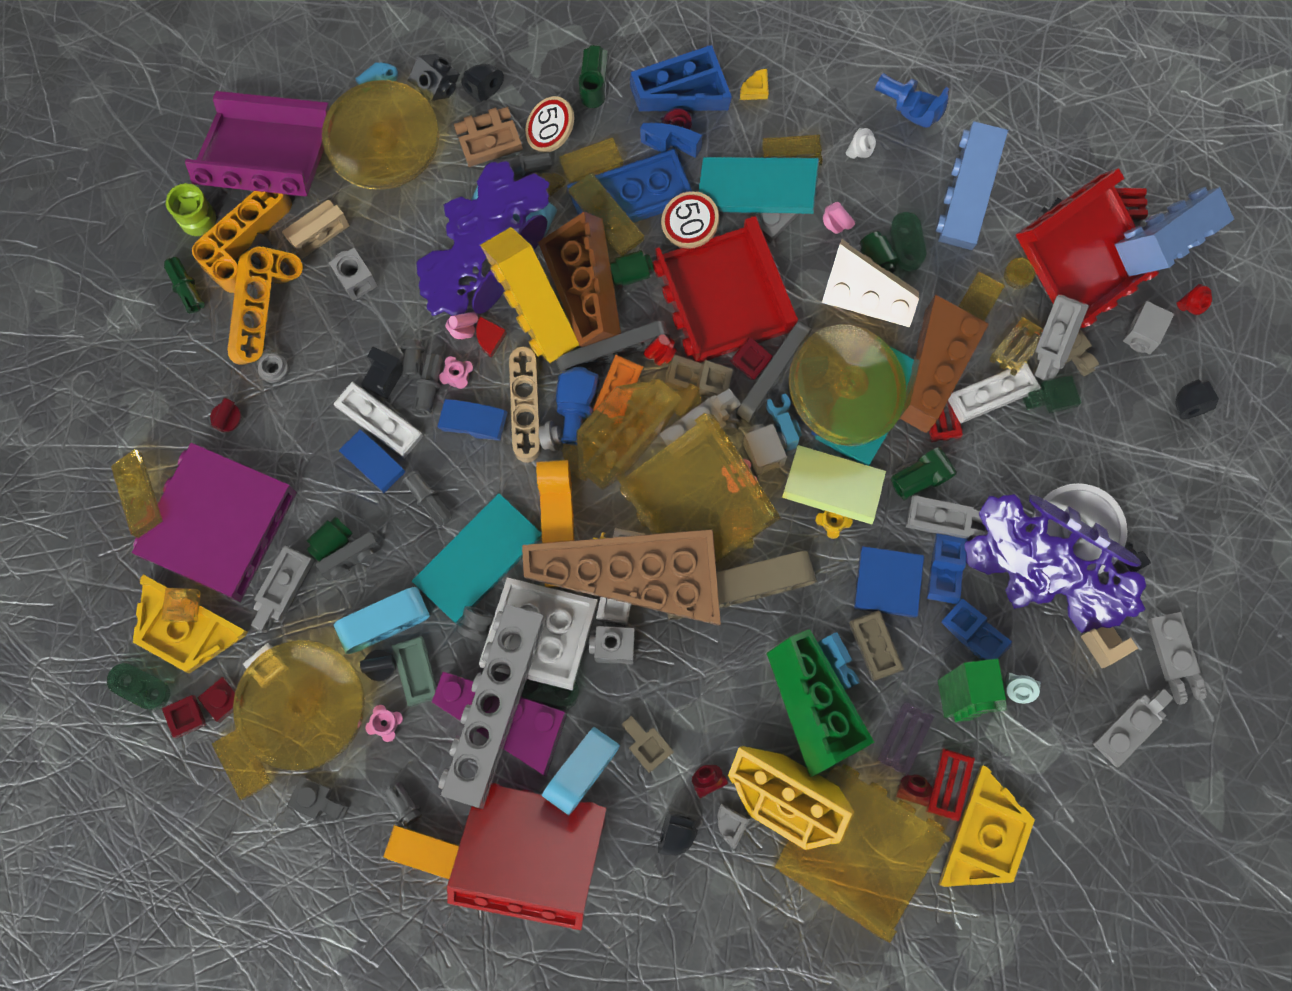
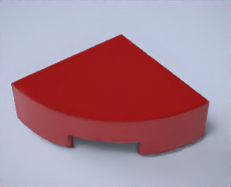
M480 316L476 326L477 339L482 350L492 358L507 332L505 329Z

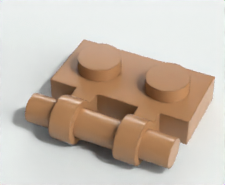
M495 107L489 109L486 114L476 117L470 115L464 117V121L453 124L457 135L468 132L467 135L458 137L468 167L523 150L514 121L501 122L511 118L508 107L498 110ZM490 124L493 125L492 127L477 131V128H481Z

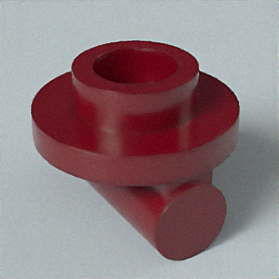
M682 108L671 109L664 117L660 118L661 123L689 130L692 125L689 112Z
M223 398L222 402L213 408L210 415L212 427L221 432H230L239 426L242 416L239 408L234 405L235 402Z
M703 765L692 776V784L699 799L728 784L722 769L717 765Z
M916 774L906 775L901 779L895 797L928 807L933 789L924 777Z

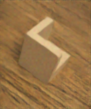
M1101 627L1098 630L1094 628L1081 635V638L1101 668L1117 662L1138 649L1132 638L1122 641L1114 627Z

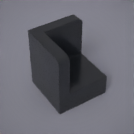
M372 347L367 355L371 367L361 385L364 389L388 399L403 373V365L399 358Z

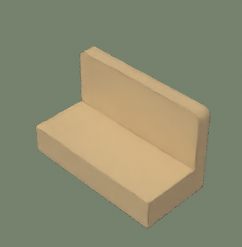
M326 200L284 229L282 233L303 259L348 228L349 224L337 205L334 206L330 200Z

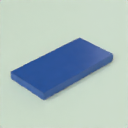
M675 148L567 185V190L577 216L585 211L602 218L605 233L661 214L674 197L692 191Z

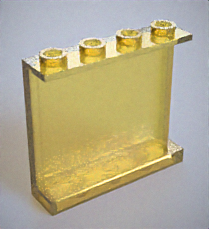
M703 413L695 419L697 425L628 476L619 475L617 479L621 484L620 491L629 502L632 501L637 509V519L644 527H648L652 534L712 530L716 564L781 519V516L716 417Z
M843 764L842 767L835 765L825 779L839 786L854 810V815L843 841L805 850L788 840L772 867L883 941L890 943L897 932L894 928L942 845L949 842L950 837L943 833L945 828L936 821L927 818L925 822L914 815L917 810L902 800L895 803L886 797L888 791L874 782L868 785L858 779L860 773L846 764Z

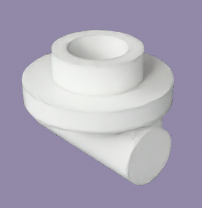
M859 128L846 151V155L853 159L857 156L860 158L871 156L876 145L872 131L868 128Z

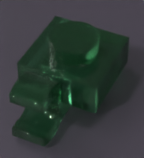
M1072 375L1044 381L1040 385L1041 390L1028 392V397L1023 398L1026 410L1046 405L1049 413L1075 408L1081 404Z

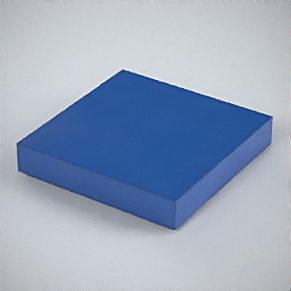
M862 546L860 549L854 609L872 612L880 611V613L916 618L919 609L924 555Z

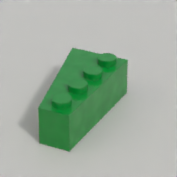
M810 629L789 637L766 653L810 778L875 743Z
M998 658L965 662L938 680L944 718L954 717L955 722H965L981 717L982 714L1007 710Z

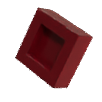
M750 337L730 359V362L748 378L755 380L773 356Z
M221 677L197 698L214 720L219 723L245 702L224 677Z
M190 695L162 708L171 735L175 739L207 725L197 698L194 695Z

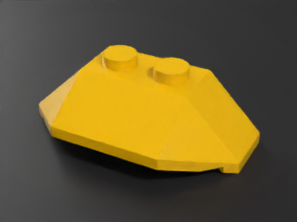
M745 746L738 748L728 777L732 784H735L738 795L752 818L805 850L843 841L854 815V810L839 786L818 774L810 778L806 767L784 754Z

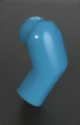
M374 63L355 80L363 90H366L374 82H394L398 77V70L391 64Z

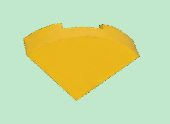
M767 69L754 72L742 84L740 100L768 99Z

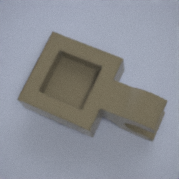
M1079 329L1066 363L1073 361L1080 374L1085 377L1094 372V367L1098 366L1099 363L1094 355L1087 352L1092 347V344Z
M632 716L622 723L623 728L635 741L629 747V750L648 773L674 753L654 727L645 733Z

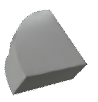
M720 804L717 814L718 829L724 841L735 849L750 819Z

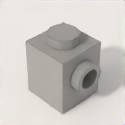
M759 424L747 430V434L744 435L743 445L756 476L785 465L787 456L784 449H787V444L781 431L776 432L773 424L766 427L764 424Z
M596 626V635H590L589 654H595V662L633 664L635 628Z

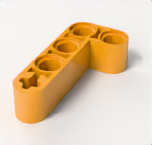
M253 191L195 242L192 247V255L203 270L223 290L229 293L235 292L238 268L235 259L252 245L258 232L264 235L291 210L292 202L288 194ZM258 215L255 219L249 220L252 216ZM236 234L234 238L227 240L229 236ZM214 253L211 258L205 259L207 255ZM229 272H234L229 278H224Z
M266 247L252 248L240 256L227 349L228 356L234 363L245 365L257 361L262 356L271 282L284 284L298 278L303 270L302 262L298 256ZM252 255L260 259V269H257L252 265ZM281 262H285L289 266V275L281 271ZM248 284L256 288L258 293L256 299L248 294ZM245 313L252 316L254 320L253 328L245 325L243 319ZM245 345V349L249 350L250 354L246 355V352L241 350V346Z
M569 461L537 462L536 472L540 493L542 543L575 541ZM545 583V587H548V588H550V587H559V586L550 585V584H546V583Z
M394 825L383 858L449 879L459 845Z

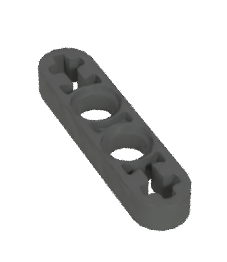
M656 321L563 354L556 360L560 373L573 367H583L590 370L612 362L615 355L626 357L643 351L659 335L664 334L670 338V334L664 321Z
M801 321L796 323L737 411L738 416L749 423L753 420L808 339L812 331L811 327Z

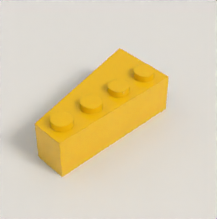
M512 227L480 244L491 264L490 269L505 290L503 294L512 308L516 309L519 315L516 319L525 333L528 332L532 338L528 342L537 357L542 355L551 363L563 354L578 347L579 343L531 244Z

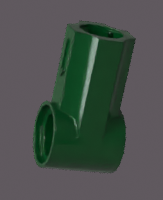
M590 45L589 48L584 49L582 70L579 77L580 99L582 104L588 108H597L605 101L608 51L601 48V46Z
M937 447L919 458L917 463L893 475L890 480L897 495L905 501L912 497V495L914 496L930 486L937 487L954 477L957 471L943 449Z

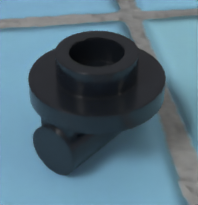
M374 650L364 660L360 661L361 672L365 673L373 681H385L394 673L395 660L385 650Z

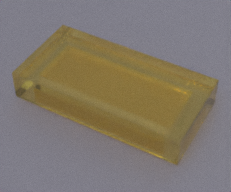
M613 137L559 156L569 184L623 166V160Z
M978 272L958 307L985 321L1005 285Z
M239 727L212 743L240 800H245L272 784L244 728Z

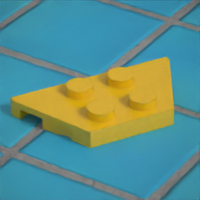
M143 574L140 578V584L143 586L141 603H137L136 616L138 622L134 627L133 643L190 674L247 635L248 632L146 575Z
M984 765L980 766L941 874L938 885L942 887L1012 883L1015 880L1035 819L1024 807H1021L1016 802L1011 792L1006 787L1004 788L991 774L992 771Z

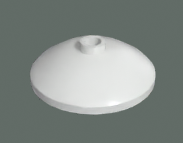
M1069 484L1051 491L1043 498L1063 511L1068 506L1079 512L1082 522L1090 527H1093L1095 523L1107 529L1110 539L1125 547L1127 523L1124 513L1115 499L1102 489L1088 484ZM1035 509L1032 518L1039 517L1042 513ZM1051 519L1048 520V535L1063 539L1070 537L1068 529ZM1030 525V532L1035 528L1036 525ZM1081 537L1073 546L1074 554L1085 561L1098 559L1102 553V549ZM1112 557V563H1113V565H1114V564L1116 563V561L1118 560V559L1115 558V557ZM1096 564L1088 565L1087 570H1094ZM1101 565L1098 574L1104 572L1105 565Z

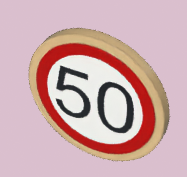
M552 96L542 100L534 107L528 117L525 129L526 139L533 149L538 152L548 153L558 149L565 143L574 125V111L570 103L561 97Z
M691 191L679 194L666 205L661 218L663 232L667 239L678 247L696 248L702 246L714 236L718 229L719 211L714 201L703 193Z

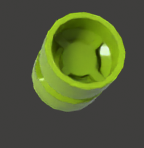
M184 183L175 186L167 194L166 207L185 233L191 236H201L215 225L217 219L216 212L199 187Z

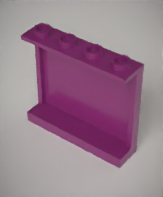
M216 91L213 96V102L217 113L196 160H185L191 183L308 196L333 126L329 103Z
M190 443L188 449L181 453L178 467L173 477L168 478L163 488L164 493L160 501L150 510L149 521L146 527L136 536L132 553L145 561L148 560L241 603L297 492L289 484Z

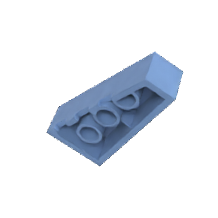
M973 121L969 130H963L959 147L962 148L960 157L955 159L951 175L955 176L952 187H947L943 201L944 204H947L945 215L940 214L935 232L940 233L938 242L973 250L976 246L1008 133L1007 129Z
M1206 187L1197 189L1188 194L1189 200L1175 202L1167 207V213H1159L1148 218L1146 226H1137L1125 232V238L1114 245L1128 276L1170 268L1175 264L1174 259L1183 258L1190 253V248L1202 244L1206 241L1205 237L1215 234L1233 221L1234 217L1221 188L1208 191Z

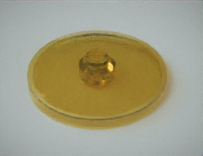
M377 80L349 89L333 103L323 123L322 142L331 165L345 180L367 189H391L414 180L429 166L438 148L439 127L430 103L421 93L400 82Z
M848 324L825 327L804 341L792 360L789 372V388L793 404L805 424L827 441L845 446L864 445L885 435L899 420L906 400L904 372L893 350L871 331Z
M290 641L265 651L246 669L235 692L233 704L234 722L241 741L251 754L260 761L283 770H311L333 761L352 743L363 720L365 695L357 671L342 654L318 642Z

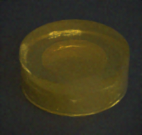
M1025 258L1011 260L1004 271L1006 283L1015 289L1028 287L1036 275L1030 261Z

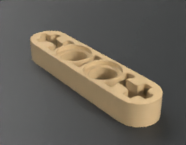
M519 347L512 351L509 358L512 447L517 459L528 463L536 460L541 451L539 439L538 369L535 353L528 347ZM522 356H526L527 361H531L526 363L527 375H521L520 365L515 363L519 362ZM520 384H530L533 387L532 393L527 397L517 395L516 389ZM525 411L534 415L533 422L527 426L520 425L517 422L519 414ZM523 433H529L530 445L535 446V448H530L528 454H524L523 450L519 449V447L524 446Z

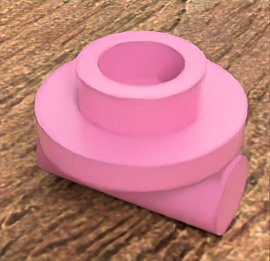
M835 202L825 208L823 222L826 228L833 233L838 234L844 229H851L855 225L854 219L839 202Z
M475 312L450 316L446 322V328L454 338L461 340L471 338L475 333L473 325L477 323L478 316Z

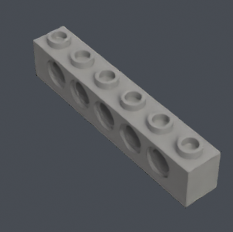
M509 604L505 605L503 612L498 611L493 625V629L497 630L493 643L488 642L483 653L482 660L486 661L482 674L477 673L472 685V692H475L472 705L467 704L461 717V724H465L461 737L456 736L450 749V756H453L450 769H444L439 781L438 788L442 789L440 796L480 809L484 808L546 622L544 615ZM513 634L519 635L521 637L519 647L514 650L506 649L504 646L506 638ZM502 665L509 666L511 673L508 679L496 681L494 679L495 670ZM492 696L498 697L500 700L498 710L494 713H485L483 709L485 700ZM479 728H486L489 732L488 741L481 746L475 745L472 739L474 732ZM468 760H475L478 764V771L472 778H465L462 774V766Z

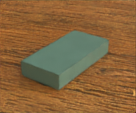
M421 636L392 645L408 706L412 707L431 701L437 684L424 638Z

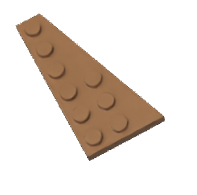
M712 530L522 545L523 569L526 579L721 626Z

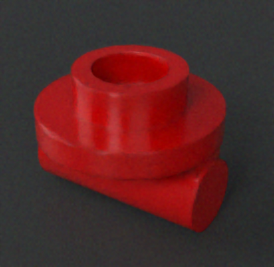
M1198 284L1176 303L1177 307L1181 311L1187 310L1191 314L1200 315L1210 307L1212 292L1209 287Z
M661 334L644 350V355L648 359H654V363L658 366L664 362L668 364L676 352L674 347L675 341Z

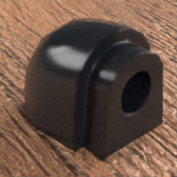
M478 64L464 72L461 83L464 90L480 103L483 100L486 101L500 89L504 80V74L501 70L490 64Z
M1198 379L1182 387L1176 396L1175 404L1180 419H1190L1214 410L1219 398L1209 381L1202 382Z
M668 811L659 838L658 853L673 856L685 853L692 846L698 832V829L695 828L696 820Z

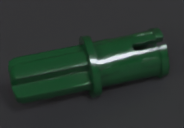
M172 257L164 261V268L173 283V292L178 293L187 313L199 312L200 308H204L205 303L194 286V278L188 276L179 258Z

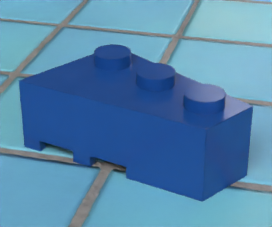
M712 45L632 71L630 74V88L639 112L670 111L674 108H682L686 111L729 110L732 96Z

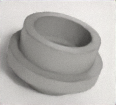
M276 353L264 355L258 364L259 375L264 381L269 383L283 380L289 369L285 358ZM274 365H277L278 370L274 373H270V368Z
M547 421L545 425L539 427L540 443L544 450L557 451L559 444L562 443V430L553 421Z

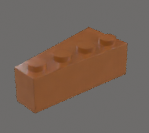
M584 211L538 242L581 347L621 334L603 219Z
M938 295L934 296L924 313V322L917 342V352L913 361L912 373L907 385L900 419L925 433L938 420L989 325Z

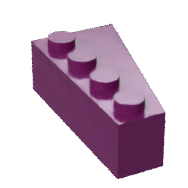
M442 672L432 703L461 721L465 706L467 704L472 705L475 692H472L473 681ZM492 696L485 700L483 704L485 713H494L498 710L500 706L499 698ZM520 697L503 749L547 777L567 718L566 713ZM486 728L476 730V732L489 739V732Z

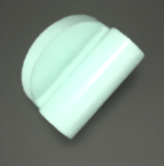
M1007 674L1005 684L1007 685V695L1011 700L1026 704L1038 698L1040 681L1025 675Z

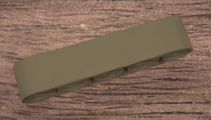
M808 551L795 552L717 572L719 609L816 583L817 580ZM667 613L669 620L685 618Z

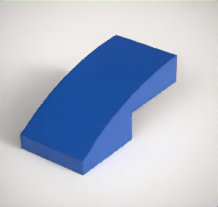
M643 123L640 127L641 143L661 153L668 151L672 146L696 158L701 151L702 135L692 130L664 123Z
M445 399L437 427L445 432L470 434L474 438L501 440L508 412L487 405Z
M361 429L339 449V452L383 493L406 472Z
M936 534L927 599L958 604L961 599L963 570L966 566L967 553L964 544L968 539Z
M963 598L942 620L943 625L980 660L1000 659L1012 646L1011 640L987 622V617Z

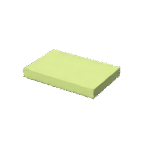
M798 445L782 498L873 524L886 471Z

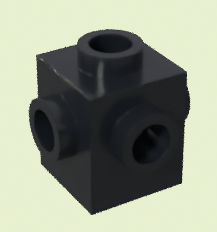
M437 54L420 55L414 64L408 81L420 90L424 98L435 101L449 98L454 93L460 74L451 67L452 65L447 59L439 57Z

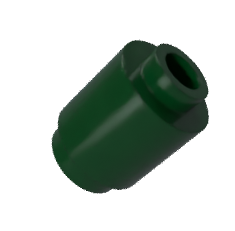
M879 231L868 234L860 241V252L863 255L868 256L873 262L891 273L896 271L899 259L886 236H882Z
M642 250L616 257L614 262H610L612 280L615 286L622 284L624 287L649 279V272L654 271L650 255H644Z
M335 516L331 521L326 520L306 540L310 544L306 550L320 562L346 546L350 542L348 538L353 533Z

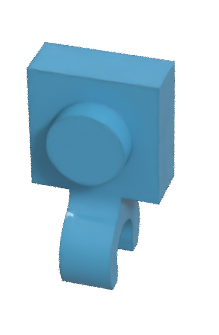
M782 394L783 407H775L772 400L768 399L766 408L774 419L776 431H781L785 438L787 449L784 450L787 452L797 448L799 437H801V430L798 422L791 420L788 413L790 398L787 394Z
M838 632L820 640L818 644L843 688L846 690L860 683L856 673L846 666L852 659Z

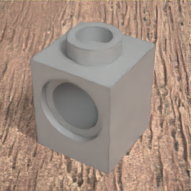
M355 248L338 253L329 262L333 272L352 301L378 287L371 272ZM358 269L354 275H346L348 271Z
M1146 301L1136 312L1123 342L1129 344L1137 352L1151 354L1161 344L1174 313Z

